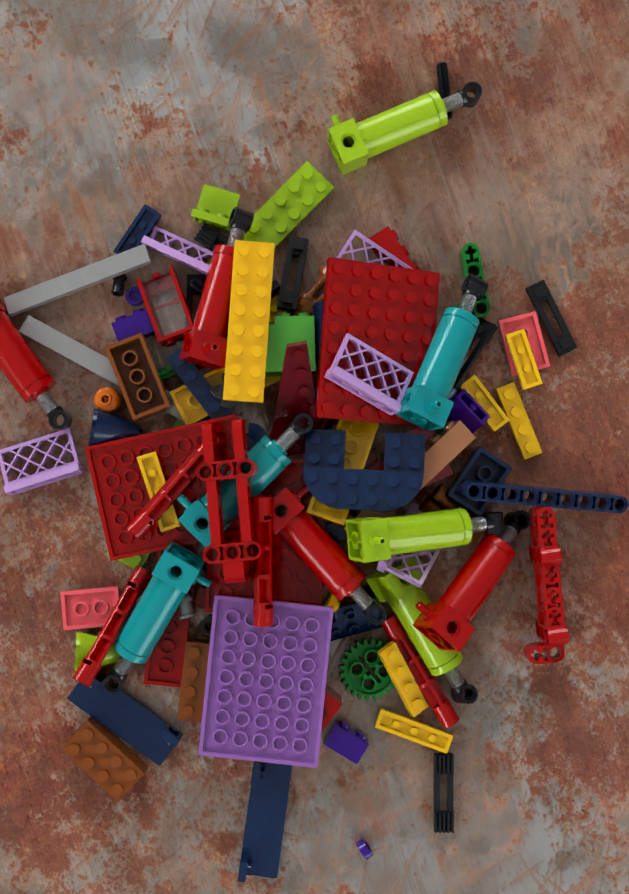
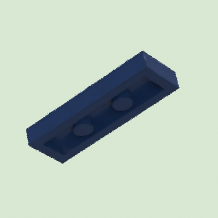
M144 204L113 252L119 254L142 245L143 236L148 237L162 215Z

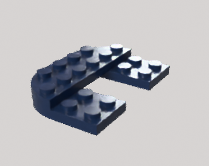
M311 429V431L306 433L303 467L305 483L311 494L321 504L335 510L378 511L382 513L397 511L410 503L417 496L422 486L426 434L386 432L384 471L344 469L346 431Z

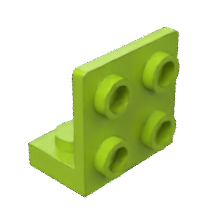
M204 184L197 209L193 208L191 217L195 222L202 224L205 222L209 226L230 232L229 218L233 208L238 207L240 195Z

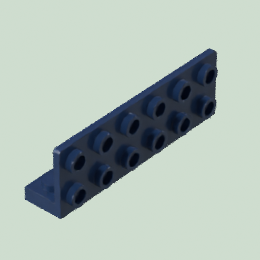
M369 585L361 587L373 600L377 601ZM356 601L340 605L337 611L333 612L330 641L378 629L382 626L371 624ZM374 609L371 612L373 619L381 618L379 609Z
M100 673L97 674L91 687L78 682L67 699L158 766L163 763L174 746L176 747L183 735L181 732L122 689L115 694L108 693L103 687L105 677Z
M257 761L253 763L237 882H245L246 875L277 878L292 765Z

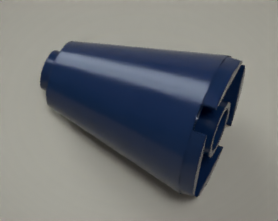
M94 409L88 446L142 435L143 429H139V425L100 409Z

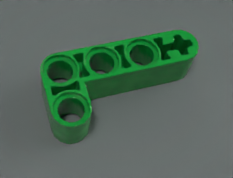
M467 243L459 253L463 278L465 280L469 275V268H474L477 271V277L485 281L479 248L474 243ZM467 250H469V253H473L471 257L469 254H465ZM487 291L480 300L476 301L472 314L478 319L484 318L490 311ZM477 305H481L484 308V314H479L476 311Z

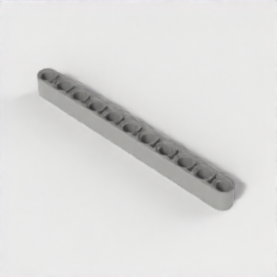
M30 315L26 317L19 330L20 333L119 386L109 358ZM166 390L173 408L165 412L184 421L169 391ZM209 417L202 419L198 422L206 421L209 419Z

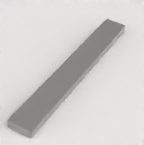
M145 244L139 245L4 297L8 315L11 317L151 264L152 261L147 246Z

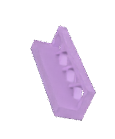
M157 226L154 227L150 237L143 236L141 243L145 244L147 248L207 275L210 265L204 263L203 259L212 256V251ZM158 232L165 236V242L160 243L155 240ZM179 241L182 249L175 250L171 248L170 244ZM196 249L199 256L195 258L188 256L187 251Z

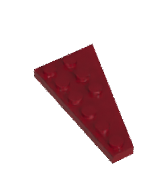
M307 341L286 344L270 434L271 440H278L289 429V425L294 421V418L301 413L312 417L314 422L312 429H320L319 418L315 417L316 397ZM304 417L300 418L298 421L299 428H308L309 420ZM306 434L302 438L300 437L287 450V456L305 453Z

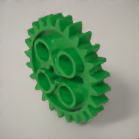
M364 637L361 644L358 640H355V647L349 644L351 650H344L346 657H340L344 664L338 665L339 669L343 670L338 675L344 677L340 681L342 684H346L345 690L351 689V696L357 693L359 700L364 695L366 701L369 700L370 696L376 701V695L378 694L383 698L384 691L390 694L388 688H395L387 670L385 673L379 674L380 667L384 665L377 653L378 650L388 643L385 642L382 645L381 639H378L375 643L373 637L367 642ZM369 652H375L373 659L366 658ZM359 656H362L366 663L372 668L375 674L380 678V682H377L376 679L372 676V674L366 669L363 663L358 659ZM360 664L359 671L352 672L353 665ZM372 679V684L364 686V681Z

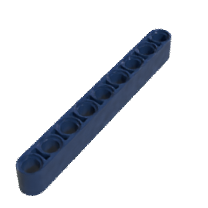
M465 480L460 485L461 495L474 501L609 513H624L629 506V502L625 497L613 493ZM474 486L473 493L469 495V488ZM492 487V494L488 496L487 492ZM510 489L511 494L506 498V492ZM527 491H529V496L527 499H525L524 495ZM547 493V497L543 501V495ZM565 495L564 501L561 502V497Z

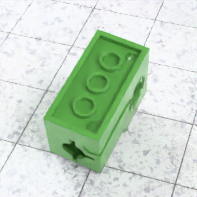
M279 313L278 316H274L273 324H270L269 321L265 377L281 376L286 344L307 341L312 376L316 371L314 316H310L309 313H298V316H290V313Z

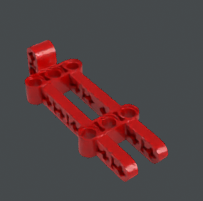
M244 419L232 420L234 459L218 461L214 422L202 423L204 463H201L196 468L197 477L206 482L211 545L203 550L202 556L205 562L209 564L223 563L226 584L251 581L252 567L247 561L261 559L265 554V546L261 542L255 541L250 478L258 473V465L253 460L248 459ZM246 463H250L252 466L251 471L245 474L243 467ZM230 465L231 473L225 476L223 469L225 466ZM209 467L211 475L205 478L204 470ZM236 480L241 542L225 544L220 481ZM253 545H256L259 549V553L255 557L250 553V548ZM233 547L238 549V556L236 558L230 555V550ZM212 549H216L218 552L216 560L210 557Z
M533 506L529 510L531 518L529 526L531 539L529 556L531 562H533L538 617L536 633L542 642L527 644L524 647L523 653L533 664L557 663L563 660L565 656L564 644L569 643V633L564 623L559 564L562 562L561 549L557 545L554 511L548 507ZM557 647V654L550 656V650ZM536 650L538 653H535L534 657H532L531 654Z

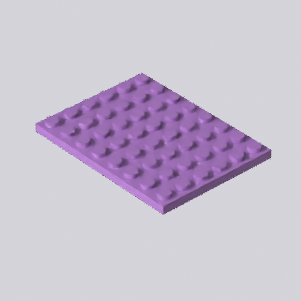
M215 594L198 755L318 768L334 607L273 600L274 625L270 627L254 626L253 614L254 598Z

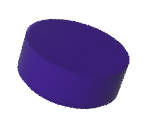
M130 287L126 291L125 298L130 305L140 306L144 303L139 287Z
M364 839L356 842L359 851L366 860L373 856L370 846Z

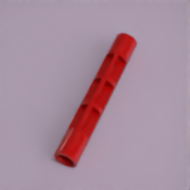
M216 436L219 452L225 446V443ZM203 441L126 526L127 530L136 538L142 540L154 523H157L197 477L196 468L201 463H204Z
M255 495L252 496L255 541L261 542L265 546V554L261 559L254 560V626L270 627L274 625L272 599V496ZM253 545L255 557L258 555L259 549L256 545Z
M139 566L134 568L115 607H112L109 618L101 632H98L96 641L88 655L84 656L72 679L87 687H91L112 644H115V639L124 622L129 619V614L138 597L143 594L153 576L152 573Z
M389 614L381 626L390 641L397 644L419 689L442 727L446 729L453 726L460 718L435 677L431 675L396 614Z

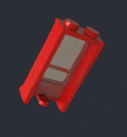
M172 265L168 266L169 273L161 275L159 272H155L152 274L153 279L143 282L140 278L136 279L158 343L163 347H171L177 341L185 340L186 333L192 331L194 320L177 271Z

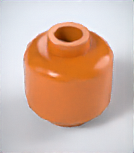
M110 387L98 390L94 398L97 408L109 413L119 409L122 401L120 393Z

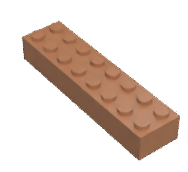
M460 420L447 421L444 428H440L442 431L439 434L432 435L426 441L428 444L425 446L424 477L420 490L476 438ZM356 510L353 514L349 513L347 519L368 516L391 517L397 511L382 513L378 511ZM345 522V525H344V526H341L345 531H346V522Z

